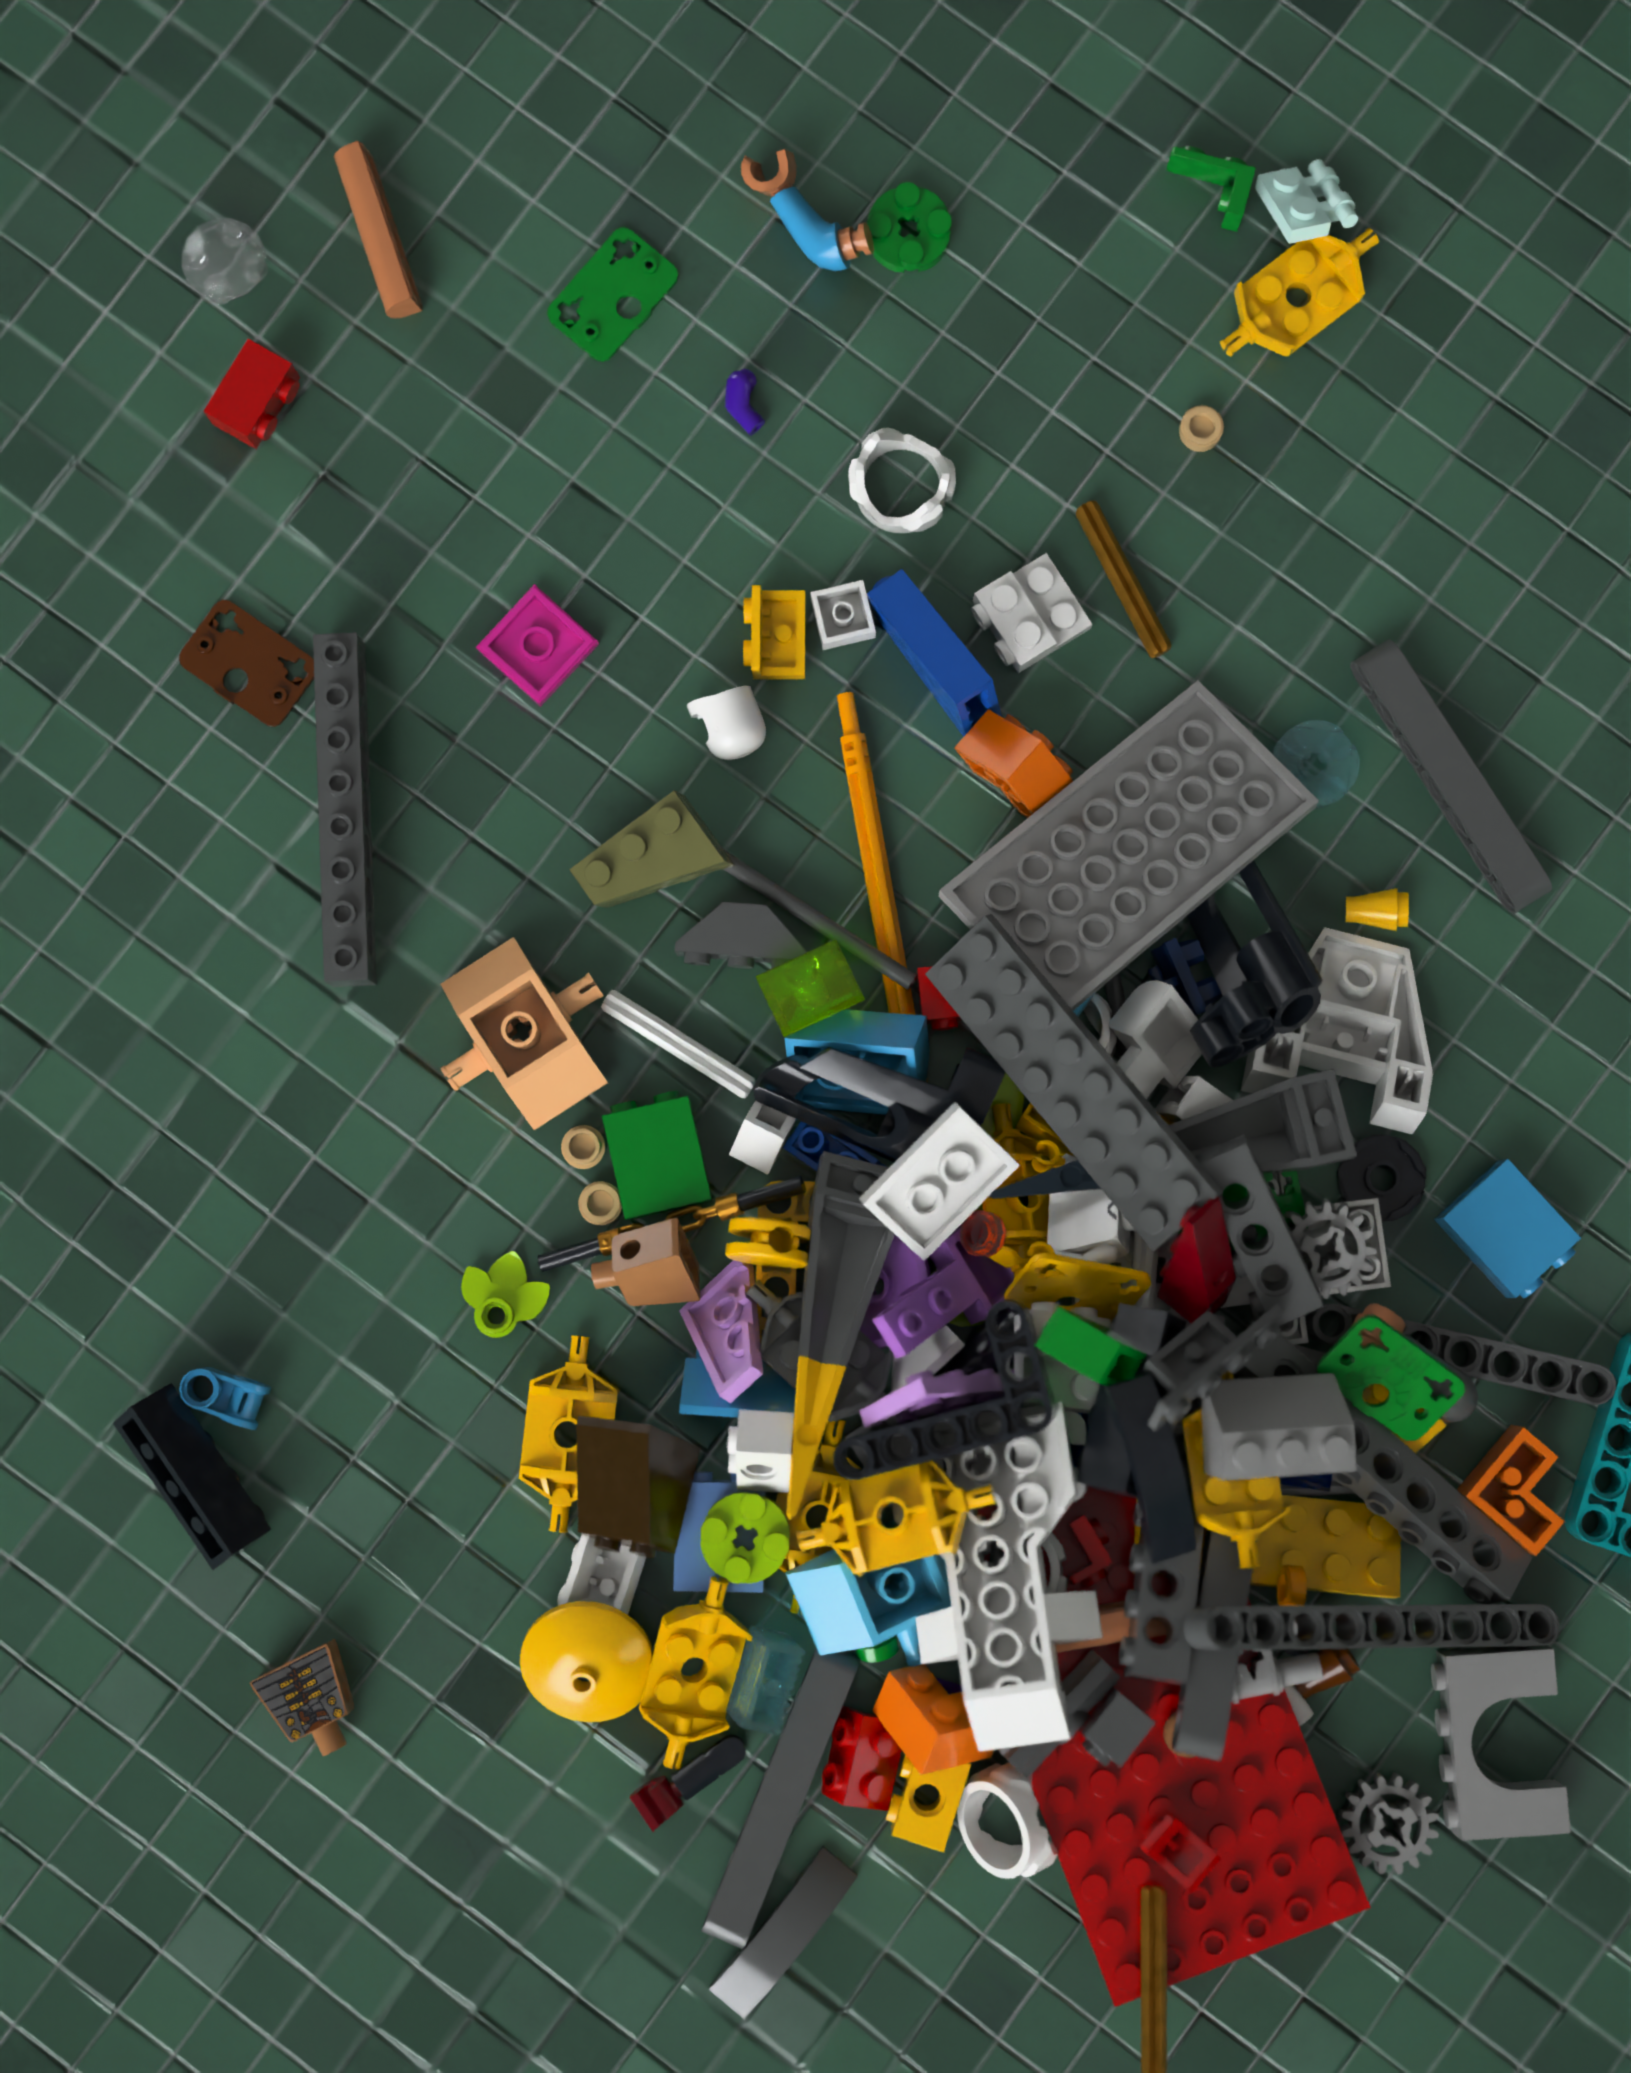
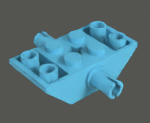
M892 1520L883 1526L887 1529H894L899 1524ZM832 1549L785 1572L820 1655L872 1647L897 1635L908 1666L921 1665L915 1617L952 1607L946 1561L938 1554L864 1572L863 1576H858L850 1570L837 1552ZM889 1576L890 1583L887 1586H884V1582L886 1578Z

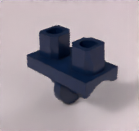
M1174 938L1151 951L1157 966L1147 970L1151 980L1172 985L1196 1017L1206 1012L1205 1008L1210 1003H1214L1222 997L1220 988L1212 976L1195 982L1189 967L1205 960L1204 952L1197 939L1178 942Z

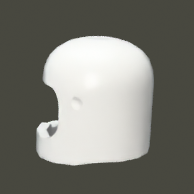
M750 686L736 687L716 695L693 700L687 704L691 718L703 719L709 736L706 745L710 752L719 759L732 760L747 756L757 750L765 740V723Z

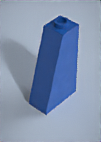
M903 569L892 576L880 579L873 589L867 593L873 614L964 737L988 709L1002 717L993 679Z

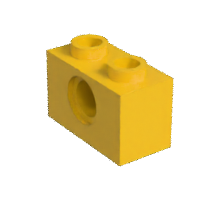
M905 1755L899 1776L906 1778L901 1795L893 1793L885 1819L892 1822V1836L944 1853L971 1763L921 1775ZM923 1784H931L939 1791L937 1800L930 1805H922L914 1798L915 1790Z

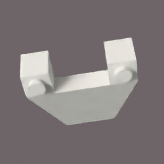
M1324 927L1308 953L1323 979L1318 987L1321 1000L1316 1012L1300 1028L1290 1033H1277L1268 1043L1248 1054L1241 1091L1254 1093L1287 1079L1297 1077L1299 1065L1319 1071L1334 1069L1335 1075L1376 1085L1369 1124L1413 1134L1427 1114L1433 1071L1410 950Z

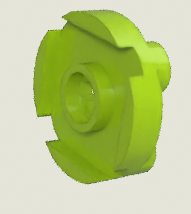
M735 1492L721 1498L711 1507L701 1526L700 1545L706 1562L716 1574L734 1584L756 1583L770 1577L780 1568L789 1551L790 1527L784 1512L773 1500L757 1493ZM743 1525L746 1530L755 1528L758 1535L753 1539L754 1548L747 1550L744 1545L736 1547L733 1540L738 1536L735 1530L738 1526Z

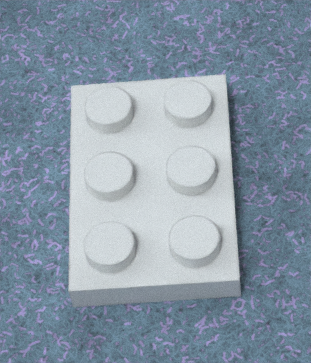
M954 1102L859 1199L867 1209L925 1261L1020 1165Z

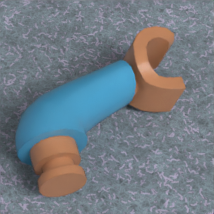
M786 149L776 152L779 171L769 181H766L764 178L761 164L746 155L744 156L741 163V175L744 182L751 189L772 197L770 203L807 258L818 267L831 271H842L850 268V260L858 258L861 251L865 255L874 253L872 235L866 222L858 224V230H854L851 226L842 229L838 222L829 223L810 206L796 187H792L797 175L795 158L792 152Z

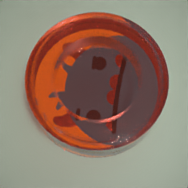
M974 1211L961 1225L960 1240L964 1249L971 1255L993 1256L1001 1250L1005 1243V1224L1001 1217L993 1212Z

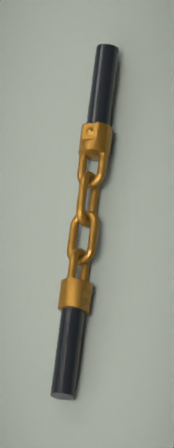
M798 1176L742 1194L731 1193L730 1195L715 1198V1205L707 1208L692 1205L670 1212L665 1220L695 1212L693 1217L698 1221L682 1226L685 1233L700 1228L706 1219L719 1216L722 1221H725L732 1217H738L744 1214V1211L806 1193V1187L803 1178ZM632 1223L599 1233L597 1238L538 1255L539 1267L542 1272L601 1254L603 1256L612 1255V1239L615 1235L645 1227V1225L642 1223Z

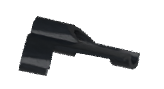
M1254 860L1243 868L1239 874L1272 932L1260 935L1241 949L1215 903V893L1187 915L1223 995L1217 1003H1210L1205 1008L1206 1013L1189 1030L1207 1064L1213 1068L1222 1067L1268 1043L1277 1033H1290L1300 1028L1313 1016L1321 1000L1318 987L1323 979Z
M828 1047L811 1058L804 1055H795L774 1063L759 1075L754 1085L753 1093L755 1100L761 1104L895 1163L954 1102L981 1126L1006 1072L994 1058L972 1048H966L960 1064H957L949 1086L946 1089ZM824 1078L885 1105L889 1109L876 1135L797 1100L795 1096L810 1082Z

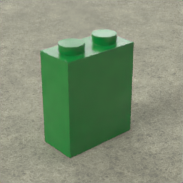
M679 1091L653 1096L654 1104L637 1107L635 1100L610 1106L611 1114L602 1115L625 1220L629 1221L713 1201L689 1096L680 1097Z

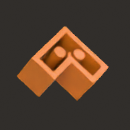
M988 709L954 747L975 774L1000 788L1018 812L1027 818L1073 782L1070 777L1073 770L1061 758L1051 753V750L1054 748L1051 741L1037 730L1030 734L1010 714L1003 718Z
M1510 1425L1457 1489L1458 1492L1527 1553L1537 1556L1565 1522L1530 1492L1557 1460L1558 1456L1524 1427Z
M925 1664L889 1671L872 1711L921 1775L991 1758L994 1750L978 1751L964 1703L963 1692L949 1695Z

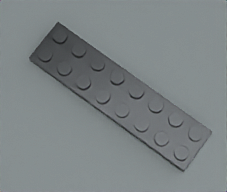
M993 914L985 915L925 974L1152 1251L1159 1249L1182 1229L1179 1224L1183 1216L1194 1204L1201 1208L1210 1198L1215 1199L1224 1193Z

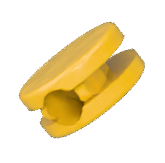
M736 1217L730 1220L728 1232L750 1238V1242L727 1243L725 1255L729 1259L777 1268H804L807 1266L809 1254L797 1250L799 1244L807 1243L810 1240L811 1229L809 1227L788 1221L757 1217Z

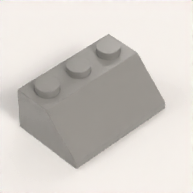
M1333 1373L1222 1379L1218 1387L1207 1398H1201L1204 1474L1221 1480H1237L1356 1471L1354 1423Z

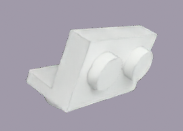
M582 1534L580 1541L573 1549L572 1565L566 1584L559 1592L558 1606L576 1601H591L610 1605L628 1615L646 1557L630 1553L629 1546L621 1545L619 1553L596 1548L593 1546L595 1539Z

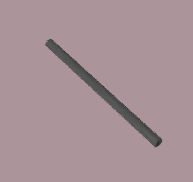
M724 850L735 864V866L723 869L724 871L905 989L909 990L918 975Z

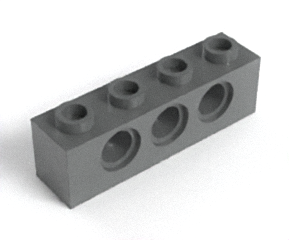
M1245 1134L1194 1156L1222 1191L1232 1183H1240L1248 1189L1247 1195L1240 1201H1229L1222 1194L1219 1198L1227 1235H1229L1236 1250L1231 1252L1233 1265L1239 1277L1243 1278L1248 1275L1255 1291L1248 1293L1258 1317L1261 1318L1278 1304L1285 1310L1277 1326H1280L1324 1307L1316 1283ZM1260 1224L1267 1229V1233L1260 1241L1251 1242L1242 1236L1243 1230L1248 1225ZM1277 1264L1286 1269V1274L1281 1280L1270 1282L1261 1276L1264 1268Z

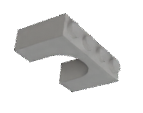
M1545 1645L1436 1651L1437 1663L1431 1664V1680L1434 1690L1440 1691L1441 1708L1435 1709V1725L1438 1736H1444L1445 1754L1439 1755V1771L1442 1781L1448 1782L1449 1800L1443 1801V1816L1446 1827L1452 1828V1833L1462 1841L1571 1833L1566 1786L1555 1779L1522 1782H1498L1489 1779L1477 1766L1472 1752V1734L1475 1724L1481 1714L1494 1703L1509 1698L1558 1695L1554 1649Z

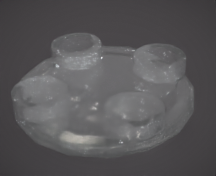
M232 218L213 219L201 224L188 236L182 250V270L188 283L200 295L208 297L216 304H225L230 300L248 294L268 272L266 251L259 235L247 224Z

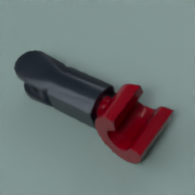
M729 1734L708 1748L705 1753L702 1752L681 1767V1769L671 1774V1783L666 1776H660L636 1789L629 1798L651 1831L654 1832L684 1805L681 1799L682 1796L686 1801L717 1780L719 1775H723L739 1764L746 1754L744 1741L735 1734Z

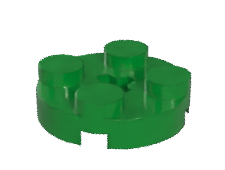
M910 182L901 183L897 188L890 189L882 194L871 207L867 220L874 244V253L872 254L880 264L894 272L904 273L905 270L913 271L917 269L918 272L932 268L943 258L949 247L952 219L944 202L930 190L917 187V185ZM904 221L917 223L916 230L919 232V235L914 237L908 234L905 238L900 236L902 228L900 224Z

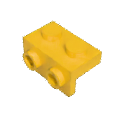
M752 585V598H744L743 604L744 624H751V640L743 641L744 666H751L753 679H805V590L762 591L761 585Z

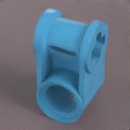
M211 1367L191 1370L184 1375L179 1387L181 1399L191 1408L215 1415L228 1423L251 1430L257 1429L258 1422L255 1419L264 1395L270 1394L271 1391L269 1385ZM200 1375L209 1378L213 1384V1393L207 1400L198 1398L193 1390L194 1381Z

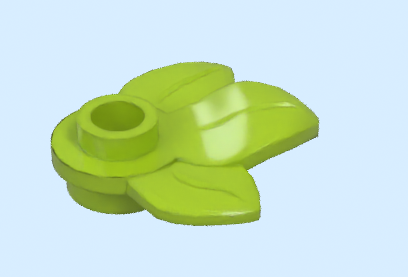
M515 1251L508 1252L497 1259L488 1273L482 1269L468 1266L462 1278L461 1290L463 1298L475 1309L474 1320L477 1328L489 1337H504L515 1329L518 1321L536 1318L543 1310L550 1295L549 1284L544 1282H527L528 1277L525 1265ZM494 1307L502 1308L505 1313V1318L500 1324L492 1323L489 1318V1313Z

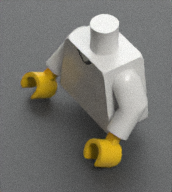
M1042 1140L1037 1143L1035 1149L1046 1153L1050 1161L1034 1157L1031 1164L1034 1170L1043 1173L1051 1168L1062 1166L1077 1159L1069 1154H1064L1061 1157L1059 1148L1054 1142ZM1102 1189L1052 1193L1049 1197L1047 1243L1041 1241L1033 1243L1027 1255L1033 1257L1040 1253H1051L1110 1265L1116 1258L1126 1256L1129 1253L1130 1231L1135 1229ZM1054 1264L1038 1267L1039 1273L1045 1274L1049 1268L1055 1270Z

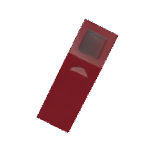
M1218 1196L1215 1199L1210 1198L1201 1208L1194 1204L1186 1212L1179 1224L1183 1231L1174 1240L1169 1249L1173 1253V1257L1164 1265L1159 1274L1163 1278V1282L1157 1297L1191 1324L1207 1311L1214 1315L1226 1303L1236 1281L1224 1215Z

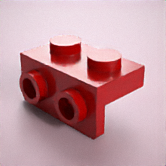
M842 1706L832 1731L833 1741L828 1763L822 1773V1794L843 1806L888 1811L902 1749L875 1714L862 1713L854 1708Z

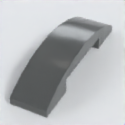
M822 1846L797 1877L794 1886L745 1945L744 1949L740 1953L737 1952L711 1984L709 1990L744 2019L809 1944L858 1877V1874L826 1847Z

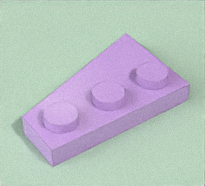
M735 1260L728 1264L700 1291V1301L688 1302L679 1310L718 1395L729 1403H732L763 1374L762 1356L759 1350L760 1334L757 1303L746 1294L751 1286L755 1284L753 1264Z

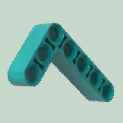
M1627 1333L1618 1342L1610 1366V1371L1616 1380V1390L1608 1402L1598 1405L1565 1512L1564 1523L1566 1530L1576 1539L1631 1557V1548H1628L1624 1540L1627 1529L1631 1527V1514L1622 1512L1631 1481V1406L1625 1405L1621 1398L1623 1387L1631 1382V1333ZM1619 1425L1624 1431V1441L1621 1446L1614 1449L1609 1444L1608 1433L1612 1427ZM1606 1467L1612 1477L1611 1484L1606 1490L1599 1491L1595 1485V1476L1600 1469ZM1593 1510L1598 1516V1526L1592 1533L1586 1534L1582 1529V1518L1588 1511Z

